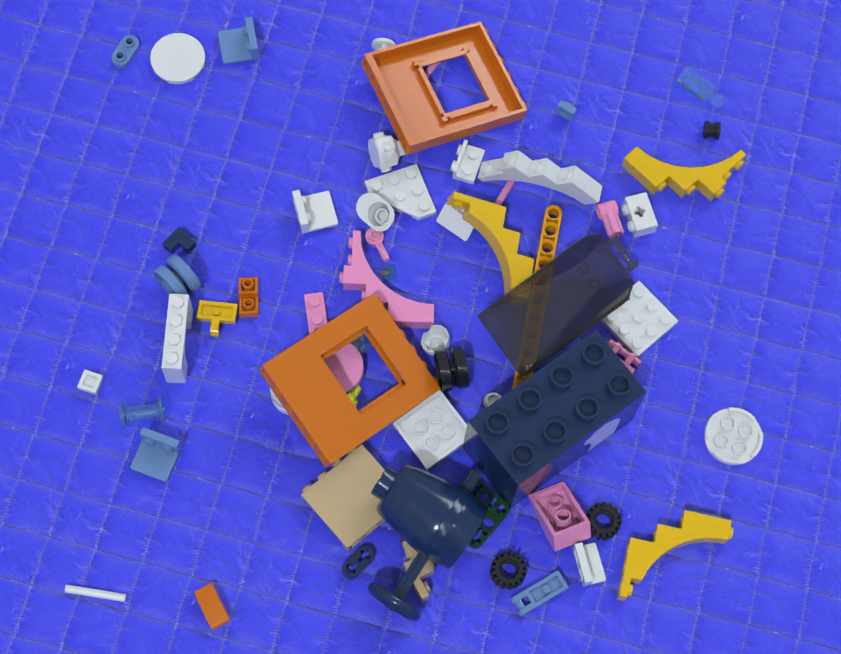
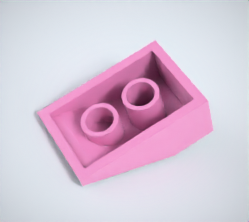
M564 481L528 495L544 534L555 552L591 538L590 521Z

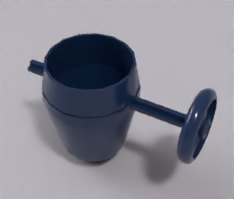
M411 465L403 466L398 472L388 466L375 484L371 494L380 499L377 505L378 514L418 552L394 592L377 583H370L368 585V592L391 611L399 613L413 622L418 621L421 618L420 611L406 601L404 597L428 559L450 569L474 537L488 511V507L471 493L481 477L477 471L471 469L460 486L457 483Z

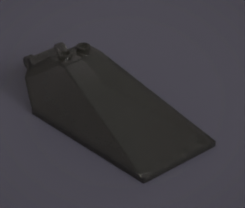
M601 234L584 236L476 315L522 379L630 299L634 281L628 273L639 266L636 260L633 261L619 241L620 238L617 234L608 241H605ZM613 245L628 265L627 267H623L610 246Z

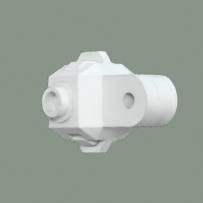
M384 132L374 133L373 138L368 140L372 164L375 168L381 169V172L391 171L392 166L398 164L400 156L406 155L399 140L394 139L391 135H384Z

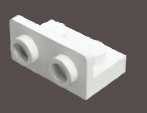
M464 139L463 145L459 144L456 155H459L457 161L453 160L451 171H453L452 178L474 185L485 150L468 145V140Z

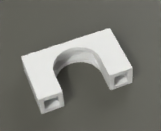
M169 294L161 367L168 383H186L188 369L185 357L186 329H192L193 319L192 304L189 295Z

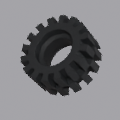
M602 502V504L596 503L595 506L588 510L586 516L590 521L591 537L594 538L595 536L597 540L603 539L604 541L608 538H613L617 534L622 523V519H620L621 513L617 512V507L613 508V504L609 503L607 505L606 502ZM600 514L607 515L611 521L610 526L600 528L596 524V517Z
M505 551L496 556L490 567L491 579L495 582L496 586L499 585L501 589L507 588V590H511V588L515 589L523 583L527 574V565L524 563L523 557L520 558L518 553L513 554L512 551H509V553ZM506 563L514 565L516 568L515 576L512 578L504 577L501 573L502 565Z

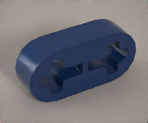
M362 546L347 559L342 566L344 577L347 579L357 578L374 561L373 549L369 546ZM361 552H370V559L367 560L365 558L360 562L359 560L362 557ZM356 563L358 564V565L355 567V573H354V574H353L352 572H350L349 574L346 573V572L348 571V570H347V566H348V565H349L350 567H352V566H354Z

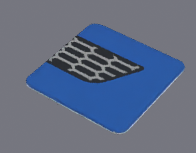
M395 265L380 267L383 281L397 278Z

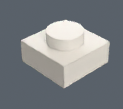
M84 369L77 388L78 390L97 395L104 377Z

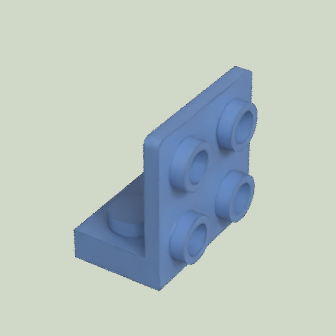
M252 17L245 18L246 25H242L243 28L218 32L224 65L259 59Z
M143 427L140 432L142 441L130 468L133 471L167 482L182 448L180 440Z

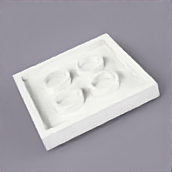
M640 281L597 317L630 353L634 352L637 355V358L678 323V320Z
M441 390L393 422L395 429L427 471L463 446L467 424Z

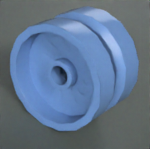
M173 254L166 260L167 267L160 265L153 271L155 278L168 294L188 295L187 290L194 292L201 286L195 273L176 254Z

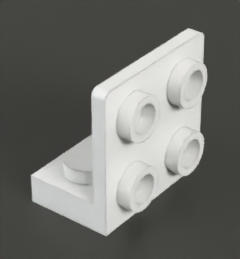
M300 190L292 191L293 203L302 234L338 225L329 191L308 196H301Z

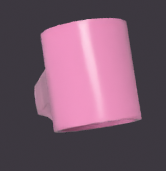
M611 200L596 204L597 216L600 221L602 220L608 238L613 239L624 234V229L618 216L619 209L616 201Z

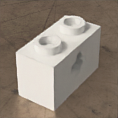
M644 192L625 197L621 209L623 215L627 216L629 232H632L634 238L655 233L658 223L647 193Z

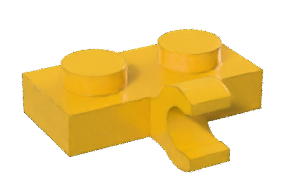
M199 300L197 321L211 322V336L219 337L220 323H236L238 304Z

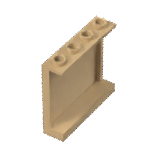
M362 444L347 453L348 456L343 460H337L329 472L324 471L317 478L318 481L313 485L311 483L308 484L301 494L302 500L308 503L341 541L347 552L385 521L377 512V505L380 499L371 494L372 489L385 470Z

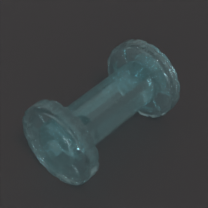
M161 396L157 397L156 403L125 407L124 402H119V418L122 428H127L128 421L159 417L160 422H165V407L163 406Z

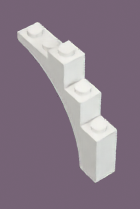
M519 150L504 153L503 158L482 162L478 179L482 182L510 180L548 187L562 192L584 205L599 203L602 185L577 166L560 168L548 158L531 160Z

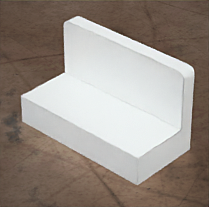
M445 203L436 221L462 240L467 241L475 228L462 219L463 209L457 210Z
M581 542L574 544L572 549L583 587L604 582L606 577L596 543L583 545Z

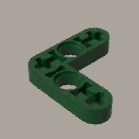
M480 480L476 483L475 488L478 490L480 486L481 489L475 496L481 501V493L487 492L490 494V501L483 502L488 507L483 521L489 519L493 522L494 526L488 530L481 523L479 529L483 533L479 537L480 543L475 542L473 544L470 541L468 546L472 549L482 547L510 511L509 504ZM494 499L497 500V501L495 502V504H496L498 507H501V506H504V507H505V508H504V512H505V513L500 512V513L498 514V513H497V507L494 506V505H492V508L489 507V506L493 503ZM477 530L474 537L477 536L480 530Z

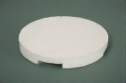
M173 33L164 36L156 42L151 51L150 61L154 73L167 81V83L185 84L194 80L204 69L206 58L203 46L196 38L184 33Z
M730 407L720 410L711 416L704 429V441L710 454L718 461L728 465H742L751 461L760 451L763 443V432L756 418L751 413L740 408Z

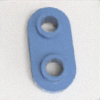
M127 35L120 41L111 56L113 65L116 68L124 69L129 66L140 48L137 37Z

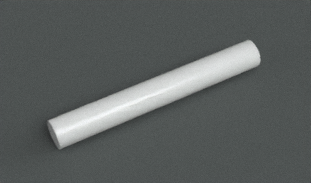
M67 584L65 586V593L125 602L127 594Z

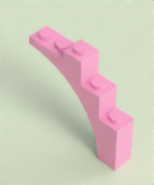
M353 230V237H349V248H352V255H348V265H344V271L340 272L339 283H343V290L362 291L361 301L375 293L383 301L387 312L393 315L398 328L430 329L434 325V304L420 303L404 298L384 285L373 273L364 256L361 245V231Z

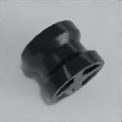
M705 121L703 139L713 138L718 140L721 123Z

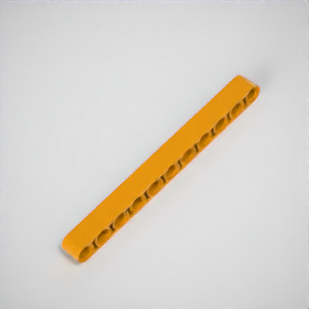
M556 205L547 207L543 219L512 389L533 375L562 218V210ZM553 214L557 216V218H550L549 215ZM551 231L554 235H547L546 232ZM548 248L551 252L546 253L542 249ZM545 265L548 269L543 270L539 266ZM537 282H541V283H543L545 286H544V287H538V286L536 285V283H537ZM533 300H540L541 304H534ZM536 317L538 322H532L529 318ZM531 334L535 339L529 340L526 338V335ZM529 352L532 357L526 358L522 353ZM526 370L528 372V375L523 376L519 373V371Z

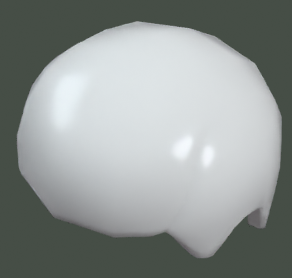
M432 325L429 331L423 333L421 345L424 352L434 356V351L448 350L450 336L445 327Z

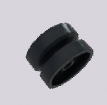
M462 346L452 347L449 357L444 349L434 351L435 373L441 392L452 391L453 379L458 389L469 388V374Z

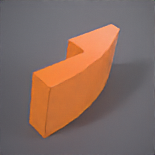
M258 277L239 278L240 318L259 317Z
M212 582L194 592L212 630L231 621Z

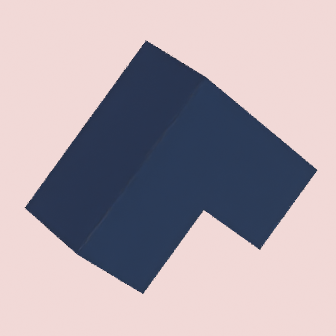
M180 227L162 243L163 248L171 255L180 247L188 254L197 247L196 241Z

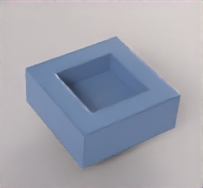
M561 100L557 106L556 114L572 122L577 108L572 103Z

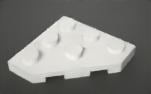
M417 164L364 181L367 192L375 193L382 197L395 211L404 212L416 220L436 215V209Z

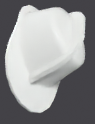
M368 192L358 199L356 203L357 214L372 229L383 232L395 223L394 209L379 195Z

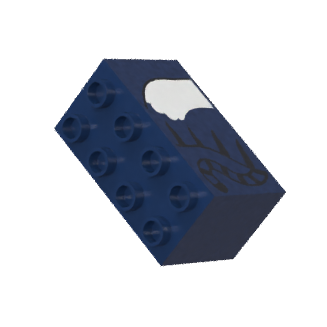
M595 330L468 420L462 448L499 496L509 504L511 509L529 494H532L633 420L647 391L598 331Z

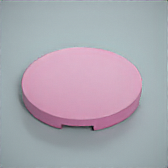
M350 343L324 360L346 394L352 392L360 384L364 375V362L362 355L354 345Z

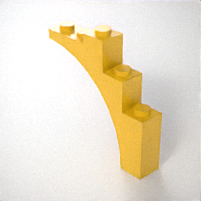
M636 147L624 157L622 167L653 195L657 191H663L668 185L681 198L686 194H692L697 188L707 199L712 201L715 197L719 198L723 195L726 181L732 176L731 172L735 169L738 171L745 162L743 160L746 154L739 150L730 158L717 164L689 168L661 162L646 154L639 147Z

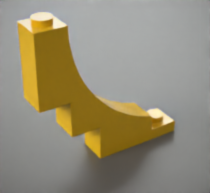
M454 191L447 198L446 205H450L457 210L463 209L462 219L478 230L493 249L503 275V301L508 302L514 307L523 305L528 301L534 259L517 254L520 233L503 228L506 207Z
M684 510L681 514L679 528L657 524L654 529L652 542L631 537L627 543L617 599L625 601L628 596H631L633 584H630V582L639 584L648 569L666 553L692 543L714 542L725 544L733 536L734 528L731 527L732 521Z

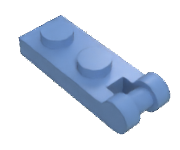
M556 571L512 597L510 601L518 608L520 617H523L530 611L566 591L569 587L560 572ZM526 597L530 602L527 606L522 601Z

